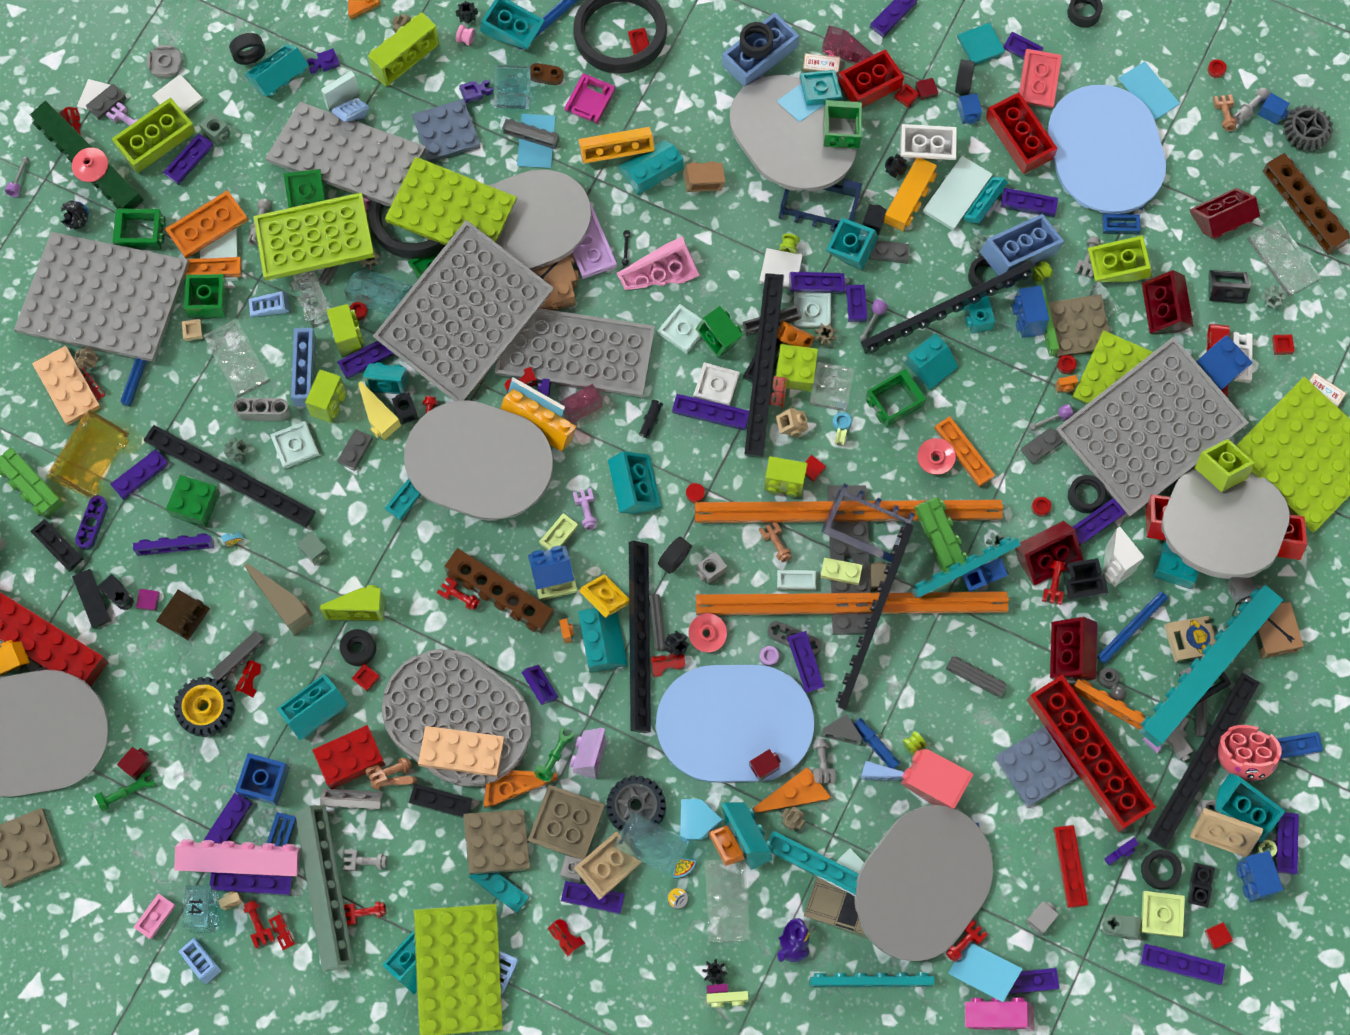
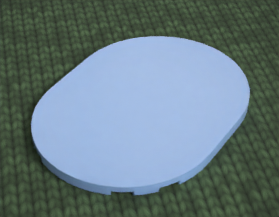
M1109 85L1085 86L1070 92L1059 101L1050 116L1048 135L1058 148L1053 161L1058 179L1065 192L1069 193L1081 206L1100 211L1099 213L1104 214L1132 212L1143 207L1154 198L1160 190L1165 177L1166 160L1154 117L1148 107L1132 93Z
M710 665L686 672L669 686L658 707L656 729L660 746L669 761L679 771L694 779L705 782H759L749 767V761L770 749L772 753L776 752L781 760V763H779L780 769L760 781L764 782L781 777L796 767L803 759L813 737L814 714L811 703L802 687L793 678L778 669L763 665Z

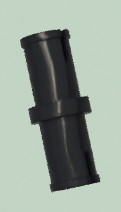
M657 400L651 401L649 410L643 417L644 423L639 432V435H643V438L650 439L653 428L658 423L657 418L663 406L662 402L659 403Z

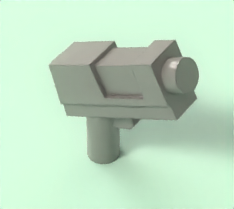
M1187 717L1180 722L1165 740L1176 753L1177 759H1182L1183 762L1190 758L1189 754L1193 752L1184 738L1187 736L1183 730L1189 721Z

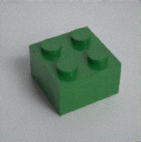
M224 274L186 275L184 310L189 318L226 317L228 283Z
M721 306L704 316L696 327V331L717 358L732 349L743 336L740 327L732 322L729 313L722 309Z
M180 475L166 511L171 517L206 528L220 492L215 485Z

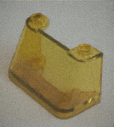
M89 409L80 419L45 477L88 499L91 496H96L100 489L98 487L99 480L120 448L124 449L128 444L129 439L127 437L130 433Z

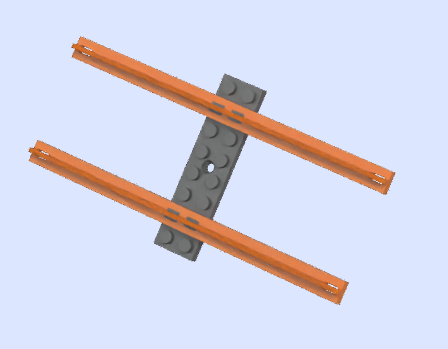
M843 485L828 486V501L695 502V523L825 522L835 497ZM848 485L845 492L857 497L859 490H862L864 493L861 499L867 501L866 485ZM843 496L830 528L868 544V521L902 520ZM927 500L881 501L879 507L892 512L895 505L899 506L898 515L908 519L909 514L913 512L915 516L912 521H920L914 506ZM943 500L946 506L945 514L952 521L1002 520L1003 518L1002 500ZM987 510H997V512H987ZM829 536L830 559L846 562V558L851 557L853 559L852 563L862 565L859 585L831 580V593L696 594V615L705 613L714 615L832 614V635H864L866 629H863L865 620L871 617L873 611L870 610L873 599H878L879 593H870L869 553ZM929 592L921 597H914L912 593H889L881 614L1007 613L1009 597H1007V592ZM992 602H1003V604H992ZM700 605H712L709 607H700Z

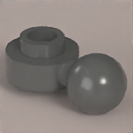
M1109 667L1102 669L1098 677L1099 684L1104 688H1111V697L1114 700H1124L1127 691L1123 686L1117 684L1119 679L1117 671ZM1109 674L1112 676V678L1107 679L1106 675Z

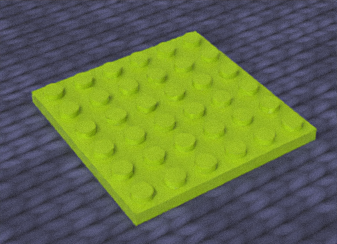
M1304 376L1236 446L1255 462L1251 473L1259 478H1266L1285 498L1289 511L1293 515L1304 516L1305 526L1314 533L1350 496V418Z

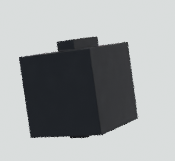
M1098 558L1071 562L1066 565V571H1063L1069 601L1108 595L1105 575H1101L1102 571Z

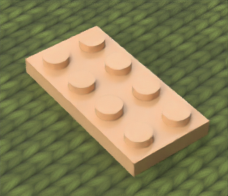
M66 346L32 363L67 426L101 408Z
M425 726L418 765L421 767L498 777L505 738L504 736Z

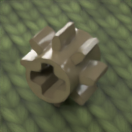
M406 14L399 15V17L395 16L391 22L393 24V31L396 33L400 27L409 23L411 17Z
M374 252L375 257L369 258V262L366 259L356 262H360L361 269L367 267L368 270H371L372 264L374 266L379 264L376 260L380 255H376Z
M821 323L820 330L815 329L814 331L818 334L814 340H819L821 342L820 346L823 344L830 346L831 340L836 341L837 337L833 334L837 330H832L830 327L831 323L828 326H824ZM822 333L829 334L828 338L825 335L822 336Z
M86 346L85 349L77 350L74 361L77 362L78 368H83L86 371L87 368L90 369L96 366L98 355L94 352L95 349Z
M792 807L791 810L786 808L781 814V817L784 819L781 823L792 832L796 828L801 830L805 825L806 821L803 820L805 814L796 807Z

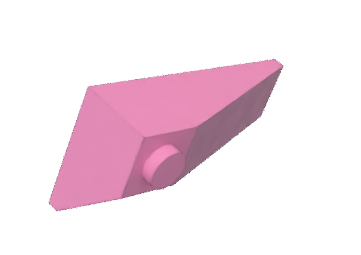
M683 236L663 245L617 273L625 290L646 288L651 285L662 286L667 283L679 284L700 276Z

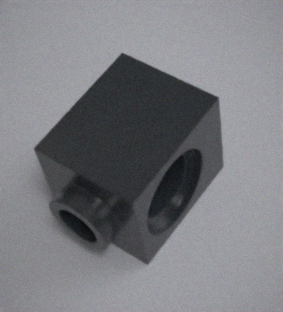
M869 204L862 225L874 229L877 236H879L887 209L878 204Z
M400 393L395 398H392L401 425L419 419L410 393ZM403 405L409 406L405 410L400 409Z

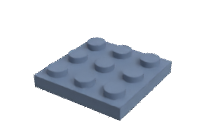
M464 99L412 114L422 145L426 146L427 151L425 154L428 162L432 163L480 148V143Z
M1045 726L994 757L1027 808L1078 777Z

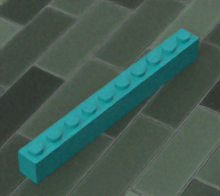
M1264 585L1260 589L1256 587L1249 595L1251 597L1248 603L1244 601L1237 609L1239 614L1236 617L1232 615L1225 623L1228 627L1224 631L1221 629L1213 637L1216 641L1212 645L1208 644L1202 650L1204 655L1201 659L1196 658L1189 666L1191 668L1188 674L1184 672L1177 680L1179 685L1176 688L1172 686L1165 694L1167 699L1163 703L1160 701L1153 708L1155 713L1151 717L1147 716L1140 725L1143 727L1139 732L1156 747L1164 743L1283 601L1268 586Z

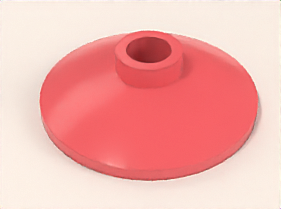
M97 148L81 150L76 154L72 162L74 175L83 182L99 180L108 169L107 156Z
M932 438L920 446L917 459L924 471L933 475H941L953 467L956 454L949 442L940 438ZM938 456L940 460L934 461L933 457Z
M711 613L698 615L692 620L688 635L690 642L696 649L702 652H713L724 644L727 637V629L720 617ZM704 630L709 631L708 637L703 635Z

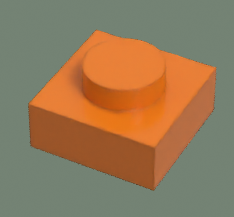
M1077 375L1059 378L1055 385L1057 392L1063 391L1068 393L1073 391L1078 384Z
M567 618L559 620L564 644L572 642L571 636L574 635L572 624H568Z

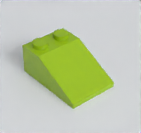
M1143 235L1088 248L1095 282H1127L1151 277V267Z
M368 585L366 588L356 589L320 605V610L326 620L384 621L385 597L381 588L375 585Z

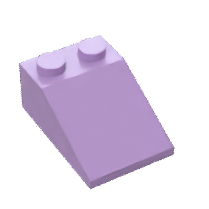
M605 728L583 731L582 737L578 736L576 748H578L577 755L572 756L570 763L574 774L593 779L597 778L607 743Z

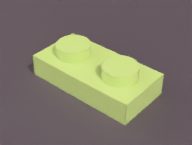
M563 513L539 541V544L546 550H550L554 546H563L578 528V524Z
M824 557L820 578L859 585L862 565Z
M575 581L537 589L539 600L542 601L576 593L577 587Z
M748 991L706 994L707 1004H711L712 1008L724 1007L723 1003H732V1006H743L744 1002H748Z

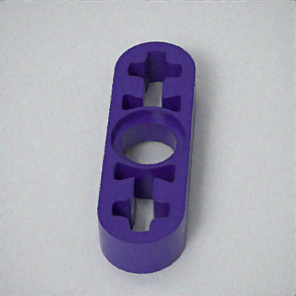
M94 496L89 500L75 537L76 544L83 550H89L94 546L107 512L108 503L102 496ZM99 501H100V503L102 504V507H101V506H98V508H97V510H96V507H95L94 505H95V504H98ZM91 518L97 520L94 527L87 526V521ZM86 536H87V538L89 539V542H85V543L83 544V542L81 541V539H85Z

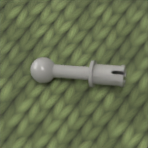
M1265 87L1258 89L1256 97L1249 104H1243L1232 118H1235L1238 124H1242L1247 117L1253 115V109L1260 102L1266 101L1270 95L1269 89Z
M263 198L258 201V215L265 214L271 210L272 204L268 199ZM251 224V232L247 243L251 246H258L255 224Z

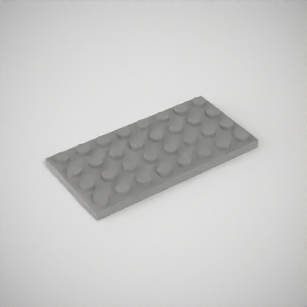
M299 102L265 159L268 163L292 172L321 169L323 183L353 194L362 192L364 198L391 207L415 156L422 159L427 149L424 145L356 121L344 122L331 112Z
M539 308L497 360L495 375L519 379L524 375L523 369L531 367L537 382H542V378L550 379L551 384L643 398L655 326Z

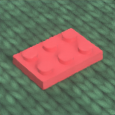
M1026 49L1019 92L1027 104L1051 109L1054 107L1062 55Z

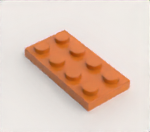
M227 190L165 228V230L185 259L247 222L248 218Z

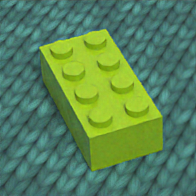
M422 12L412 17L409 23L400 27L394 35L386 38L379 47L370 51L368 59L372 74L385 87H388L440 45L436 25Z
M170 97L113 137L112 141L115 148L138 174L192 136L196 131L193 123Z

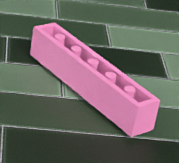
M183 839L175 846L174 870L297 876L300 872L301 847H295L294 844H284L283 847L275 846L273 843H264L263 846H259L253 842H244L242 845H238L232 841H224L222 844H217L212 840H204L202 843H197L192 839Z

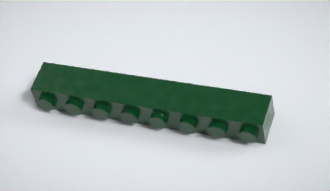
M46 100L30 114L34 120L32 124L39 131L43 129L45 131L43 135L50 142L54 140L57 143L55 147L62 154L66 152L68 154L66 158L71 163L78 152L86 148H93ZM109 163L105 175L99 180L91 182L97 189L99 187L103 189L101 193L108 200L112 198L115 201L113 205L117 209H135L144 201L139 193Z

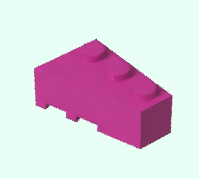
M971 998V1002H965V1027L981 1030L1008 1029L1015 1031V1029H1028V1031H1035L1034 1006L1025 1002V998H1012V1002H1001L996 998H992V1002H984L983 998Z

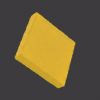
M605 574L582 586L579 590L605 618L629 604V598Z

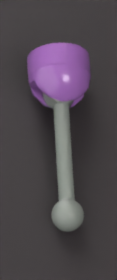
M28 157L22 158V164L15 181L9 182L5 187L4 192L11 197H18L21 187L18 181L25 165L29 162Z
M875 299L872 305L874 315L864 334L860 336L861 341L867 339V334L877 315H882L886 312L888 305L885 302Z
M1065 404L1059 408L1058 414L1040 422L1031 423L1029 429L1035 430L1036 427L1057 418L1068 420L1074 415L1072 408L1069 404Z

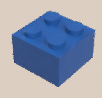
M1041 286L1019 289L1017 296H1015L1012 312L1017 317L1016 329L1020 332L1021 338L1043 335L1049 322Z
M554 546L546 551L537 550L528 555L536 590L575 581L566 546Z
M247 753L235 792L239 796L277 806L290 768L284 762Z
M1270 851L1247 856L1236 863V872L1243 881V893L1249 899V902L1272 897L1283 891Z

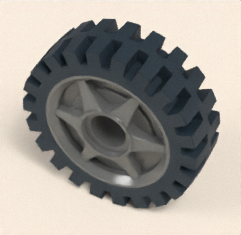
M634 775L618 781L610 790L607 798V814L612 825L619 832L628 836H645L653 832L654 829L659 827L665 815L666 801L661 788H659L657 783L643 776L635 777ZM633 802H639L642 805L641 809L637 811L633 810L630 806Z

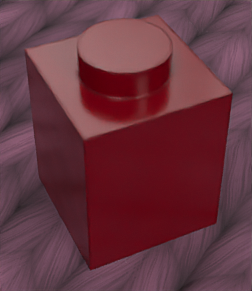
M132 746L118 762L117 766L134 780H137L152 762L147 758L149 754L141 747L137 750Z
M768 749L750 760L749 767L760 782L780 769L779 763H781V760L776 752L772 753Z

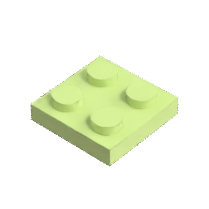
M1143 891L1140 933L1183 937L1185 896Z

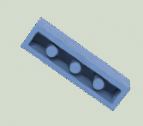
M294 328L291 399L295 407L306 406L305 401L315 381L316 335L313 328Z

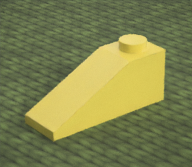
M360 381L358 385L371 425L370 430L377 438L380 436L385 440L401 426L400 421Z

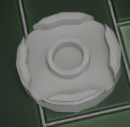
M164 44L155 47L152 52H149L146 63L148 70L153 76L167 79L179 73L182 69L183 59L181 53L175 47Z

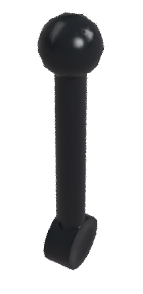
M625 230L623 232L625 242L622 264L627 266L629 263L627 253L630 231Z

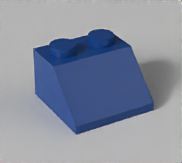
M1228 335L1213 345L1196 361L1220 390H1223L1243 374L1253 363Z

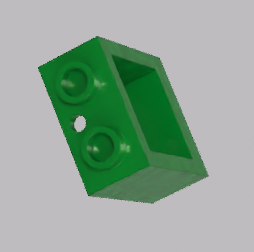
M826 100L823 121V146L860 149L862 139V102ZM829 118L855 119V135L829 133Z
M116 209L112 242L114 245L138 250H161V244H164V233L162 232L163 227L166 226V218L162 215L160 209ZM127 219L154 220L153 238H125Z
M906 369L869 389L866 395L868 406L874 408L877 419L880 423H884L886 427L923 407L926 401V397ZM900 383L913 403L889 417L876 397Z

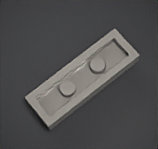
M323 789L320 805H326L329 808L380 809L383 801V792Z

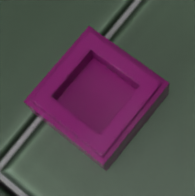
M139 589L136 608L156 611L160 592Z
M727 984L707 985L706 987L707 994L728 993Z

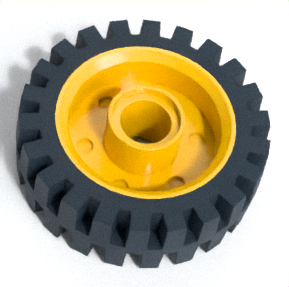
M198 677L197 680H190L189 684L185 683L183 689H179V695L174 699L175 704L173 708L175 709V717L183 729L195 736L207 737L208 735L214 736L215 733L222 732L224 727H228V722L232 721V714L235 712V702L231 692L222 682L210 677ZM209 703L205 711H200L202 704Z

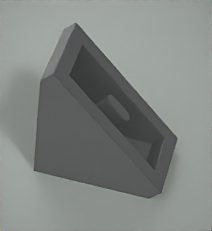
M847 714L824 727L821 737L860 746L862 740L861 735Z

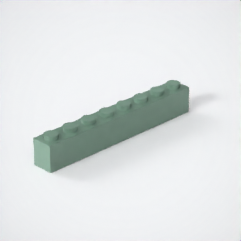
M310 805L295 812L322 971H335L353 965L354 962L326 805Z

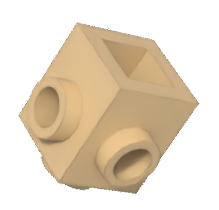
M792 408L776 416L780 434L798 437L802 435V432L809 429L804 411Z

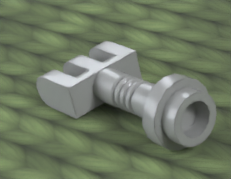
M1091 236L1090 239H1087L1086 244L1089 247L1101 245V240L1098 237ZM1087 250L1084 261L1078 260L1074 273L1078 274L1081 267L1083 268L1081 275L1085 276L1088 269L1090 270L1088 277L1092 278L1093 270Z
M826 739L815 740L813 749L818 751L820 768L813 770L814 780L816 783H835V770L828 769L825 749L829 748V744L826 742Z
M344 850V854L352 855L351 858H343V862L351 863L350 866H342L344 871H357L358 865H376L378 870L387 868L388 857L384 856V854H378L377 857H359L358 850Z

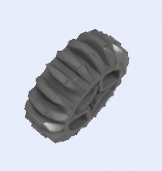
M1305 104L1302 108L1298 106L1295 110L1292 109L1286 116L1283 124V134L1287 135L1286 140H1291L1290 146L1295 144L1296 150L1301 147L1303 152L1307 149L1310 152L1314 149L1318 151L1321 147H1324L1331 139V134L1333 133V122L1329 121L1330 116H1325L1326 111L1321 112L1320 107L1314 109L1313 104L1309 108Z

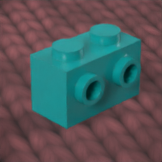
M988 296L981 298V301L976 304H969L964 307L962 311L966 313V327L970 328L971 333L993 329L995 319Z

